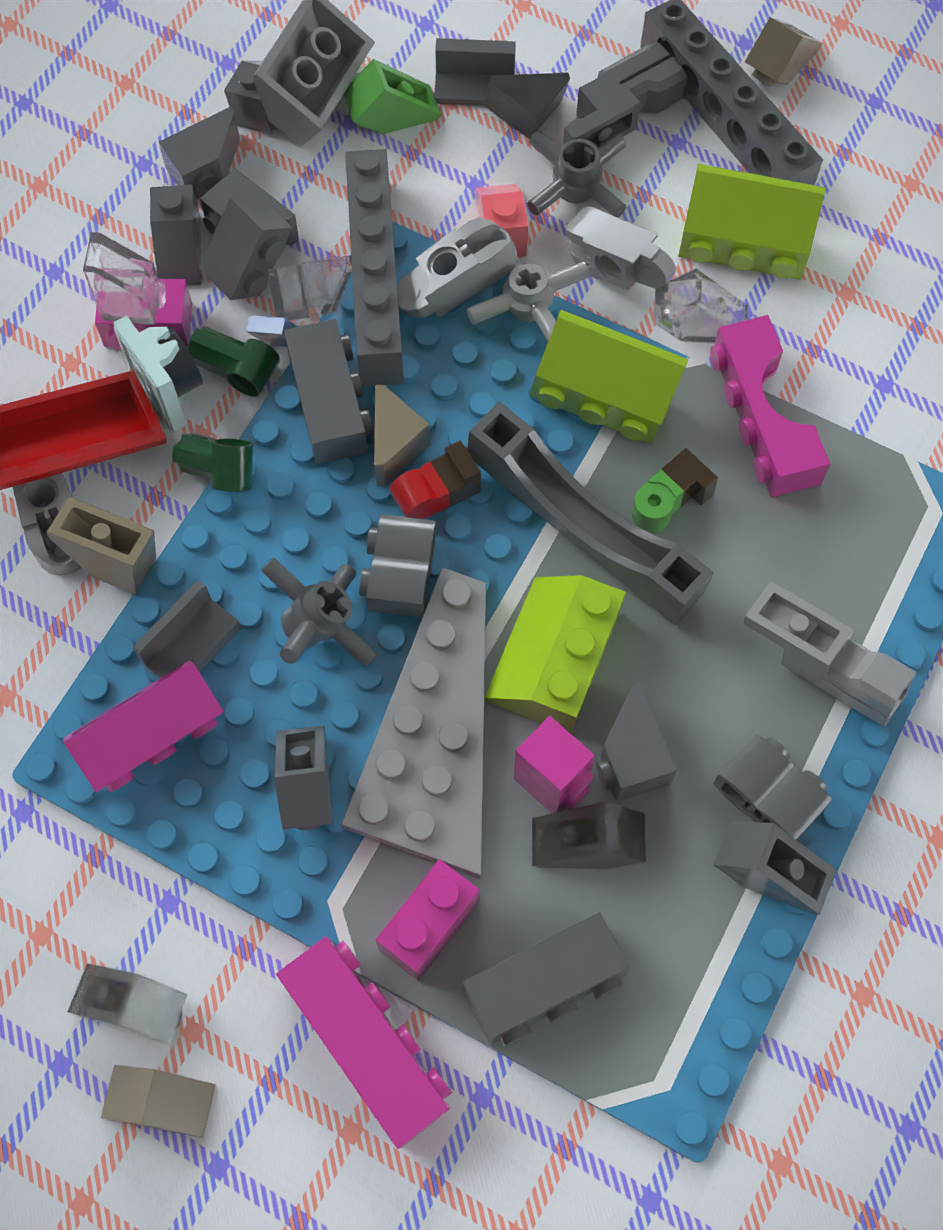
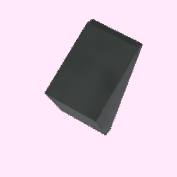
M569 72L490 76L483 99L484 105L530 139L561 104L570 81Z

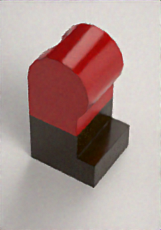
M460 440L446 447L444 455L422 465L419 469H413L400 475L390 485L389 491L405 517L425 519L480 493L481 471Z

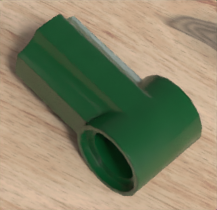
M203 326L201 329L197 328L189 341L188 350L197 366L225 377L233 388L250 397H258L280 363L278 353L268 344L257 339H248L244 343L206 326Z
M196 433L182 434L180 441L173 446L172 460L180 466L182 472L211 480V487L216 490L241 492L252 489L253 442L231 438L214 439Z

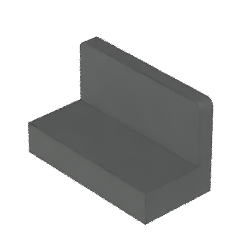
M436 38L434 98L437 104L485 106L483 99L490 76L515 75L516 41Z
M198 580L134 645L133 650L143 668L156 679L163 677L187 661L193 662L200 673L241 629V626L236 618L211 599L207 587Z

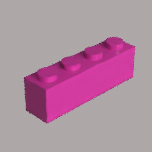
M325 936L277 972L276 976L395 1147L400 1149L452 1109L445 1100L452 1094V1091L434 1067L427 1073L414 1056L421 1050L420 1046L404 1024L397 1029L393 1027L384 1014L391 1006L374 982L367 987L363 985L354 972L361 964L344 941L335 945L331 939Z

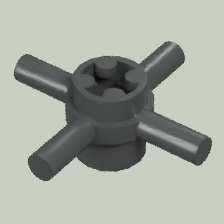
M536 131L531 136L529 144L554 165L553 183L527 202V206L532 214L539 215L559 198L574 204L584 203L593 198L615 217L619 218L624 213L626 205L600 183L602 178L601 166L627 146L626 140L621 134H615L598 148L595 144L585 139H572L559 148L541 131Z
M274 557L262 567L260 571L292 600V604L283 611L281 617L282 628L285 635L289 638L280 651V656L285 662L290 664L296 663L306 648L313 647L318 642L330 640L331 638L339 643L363 667L372 662L377 653L346 625V621L352 613V603L345 591L356 576V571L352 566L343 564L330 581H320L318 584L308 585L307 587Z

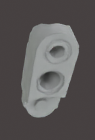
M592 207L582 208L564 228L568 239L571 241L570 253L574 263L577 264L584 261L588 266L590 276L626 290H630L636 282L657 289L664 287L676 273V266L671 257L661 250V247L652 244L658 237V234Z
M484 218L470 220L458 230L456 228L416 257L415 259L419 266L399 280L401 283L397 286L398 307L410 318H426L434 312L440 318L500 280L512 270L517 260V250L510 235L493 221Z
M63 473L13 487L26 543L40 566L48 573L59 576L72 574L79 570L81 566L68 554L65 556L54 554L57 545L47 536V530L68 497H72ZM54 499L51 502V504L45 507H39L42 504V502Z

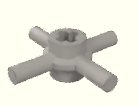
M517 259L512 270L507 274L509 278L504 283L503 294L467 308L468 318L471 324L475 325L510 310L511 314L520 321H536L547 341H549L556 323L548 309L554 300V292L589 278L588 266L582 261L547 276L545 270L535 264L521 265Z

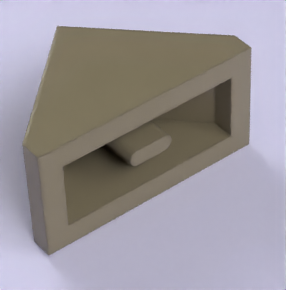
M375 385L374 466L377 486L387 485L430 446L429 423L385 385Z
M114 1065L101 1118L204 1138L216 1085L156 1069Z

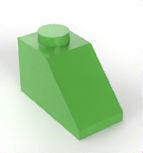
M375 59L353 79L344 92L349 108L348 114L352 121L359 127H366L381 134L433 122L441 116L429 84Z

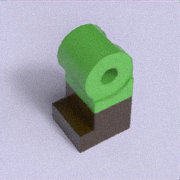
M685 448L636 492L632 512L634 524L652 534L665 530L670 524L671 515L691 498L700 505H703L714 495L718 477Z

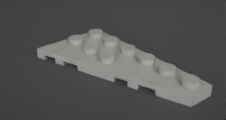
M442 567L343 819L342 829L435 863L441 859L452 869L480 879L486 582Z

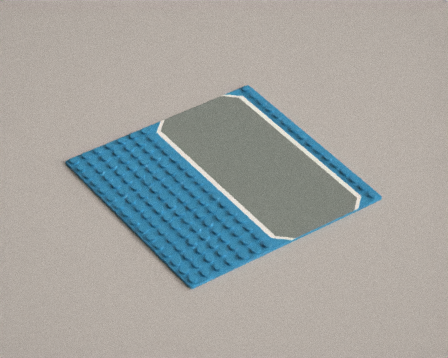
M392 221L398 286L401 283L399 280L419 266L415 258L437 241ZM351 273L318 322L336 319L340 336L348 334L354 360L347 361L349 372L358 371L359 373L353 277ZM506 275L440 318L435 312L426 318H410L399 308L404 384L385 386L429 423L430 446L387 485L377 486L375 475V386H363V397L357 398L359 410L367 408L372 423L373 435L366 436L368 453L316 465L290 362L239 438L251 441L254 444L252 489L241 492L216 490L211 487L210 480L151 567L136 595H132L14 769L12 776L18 785L308 947H312L325 936L331 939L335 945L344 941L361 964V966L354 970L356 974L374 982V984L693 1162H702L707 1158L818 916L817 914H811L749 890L713 866L730 821L754 822L750 816L732 804L713 783L725 766L756 734L764 739H775L782 744L790 755L788 760L794 767L802 772L805 770L813 772L823 780L828 788L826 793L831 797L832 801L802 833L797 841L836 869L833 877L834 880L943 642V473L764 391L768 403L778 414L796 423L815 425L830 461L829 469L821 485L771 498L766 484H761L756 477L754 470L755 456L751 446H746L741 439L739 432L740 418L736 408H730L726 401L724 392L725 381L721 371L716 372L711 366L555 295L551 306L548 308L555 320H557L560 310H564L689 360L663 422L651 444L645 441L627 439L619 431L604 425L589 424L583 421L579 415L561 408H548L542 405L538 399L529 396L535 375L548 344L536 321H520L509 310L472 325L467 315V308L503 294L504 283L509 278ZM499 401L536 431L561 465L584 488L611 510L633 524L632 512L636 492L653 475L687 448L718 477L714 495L703 505H700L691 498L671 515L670 524L665 530L653 534L678 543L713 571L714 574L704 594L676 625L661 615L479 466L478 468L481 471L480 493L425 518V520L436 521V542L425 610L442 567L486 582L484 697L535 577L582 575L625 591L626 595L572 733L579 742L595 755L591 770L594 777L587 786L591 791L575 810L570 811L566 807L555 817L514 780L515 750L542 723L484 701L481 877L479 879L455 870L480 889V903L421 979L417 981L380 952L375 939L436 863L342 829L343 819L422 621L421 617L368 611L366 597L359 595L362 569H371L374 556L367 554V540L370 527L378 528L381 514L405 517L389 491L390 485L405 472L419 469L422 465L444 455L446 447L460 440L467 449L469 431ZM274 557L307 587L308 585L318 584L320 581H330L343 564L352 566L356 571V576L345 591L352 603V613L346 621V625L377 653L372 662L363 667L333 638L320 641L315 646L306 648L296 663L290 664L285 662L280 656V651L289 638L285 635L282 628L281 617L283 611L292 604V600L260 571L262 567ZM199 580L207 587L211 599L236 618L241 626V629L200 671L202 678L224 711L215 717L218 725L199 738L193 739L191 734H188L174 743L177 751L160 763L152 766L147 760L131 770L135 777L117 790L109 793L107 788L104 787L95 792L63 743V738L158 680L143 668L133 647L181 596ZM770 581L853 628L854 631L851 639L871 651L885 653L916 671L908 693L885 727L783 666L781 662L785 648L744 625L745 615ZM642 683L677 771L670 785L617 802L612 788L604 789L597 772L596 762L601 761L600 757L604 742L632 685ZM324 725L332 796V824L321 825L312 830H299L297 828L282 830L274 780L277 731ZM601 912L630 967L626 975L620 978L623 986L598 1000L591 993L575 1001L578 1010L557 1022L550 1023L547 1016L529 1025L532 1034L515 1044L504 1047L500 1040L490 1045L463 990V981Z

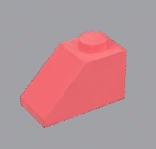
M516 184L475 188L479 218L491 220L508 232L514 242L517 257L527 256L528 221L523 191Z

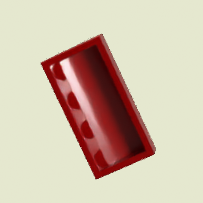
M135 370L0 405V490L166 444L167 438Z

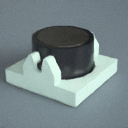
M127 315L113 322V329L129 370H135L145 394L168 428L175 432L186 426L187 423L180 404L186 401L193 389L203 384V379L193 357L177 332L171 326L149 327L138 332Z

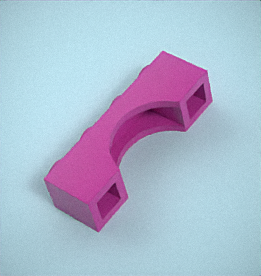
M769 315L719 327L714 346L710 347V358L716 372L721 371L724 378L726 401L730 408H736L740 418L739 432L741 439L746 446H751L755 456L754 470L756 477L761 484H766L772 498L821 485L829 469L830 461L815 425L800 424L784 418L770 406L765 397L763 384L776 374L783 353Z

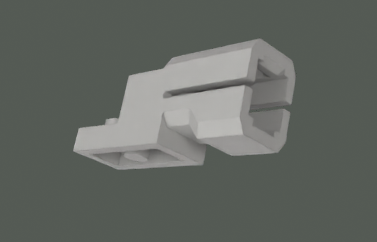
M772 581L769 582L745 615L744 625L785 648L781 662L783 666L883 727L887 725L904 700L916 675V671L889 655L871 651L851 639L854 631L853 628Z

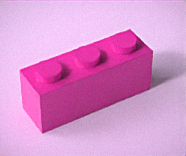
M187 661L65 736L63 743L94 791L98 792L106 787L110 793L131 781L135 777L131 770L148 760L153 766L175 753L177 749L174 743L188 734H191L192 738L196 739L211 731L218 725L215 717L224 711L194 663Z

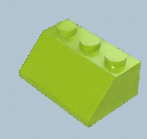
M698 164L678 257L689 258L700 263L709 262L730 266L742 271L751 270L772 274L778 278L801 280L810 255L826 187Z
M560 310L529 396L538 399L542 405L548 408H561L579 415L583 421L589 424L604 425L619 431L627 439L645 441L651 444L663 422L689 359Z
M582 575L535 577L487 689L484 701L539 723H543L550 715L572 734L617 622L626 592Z

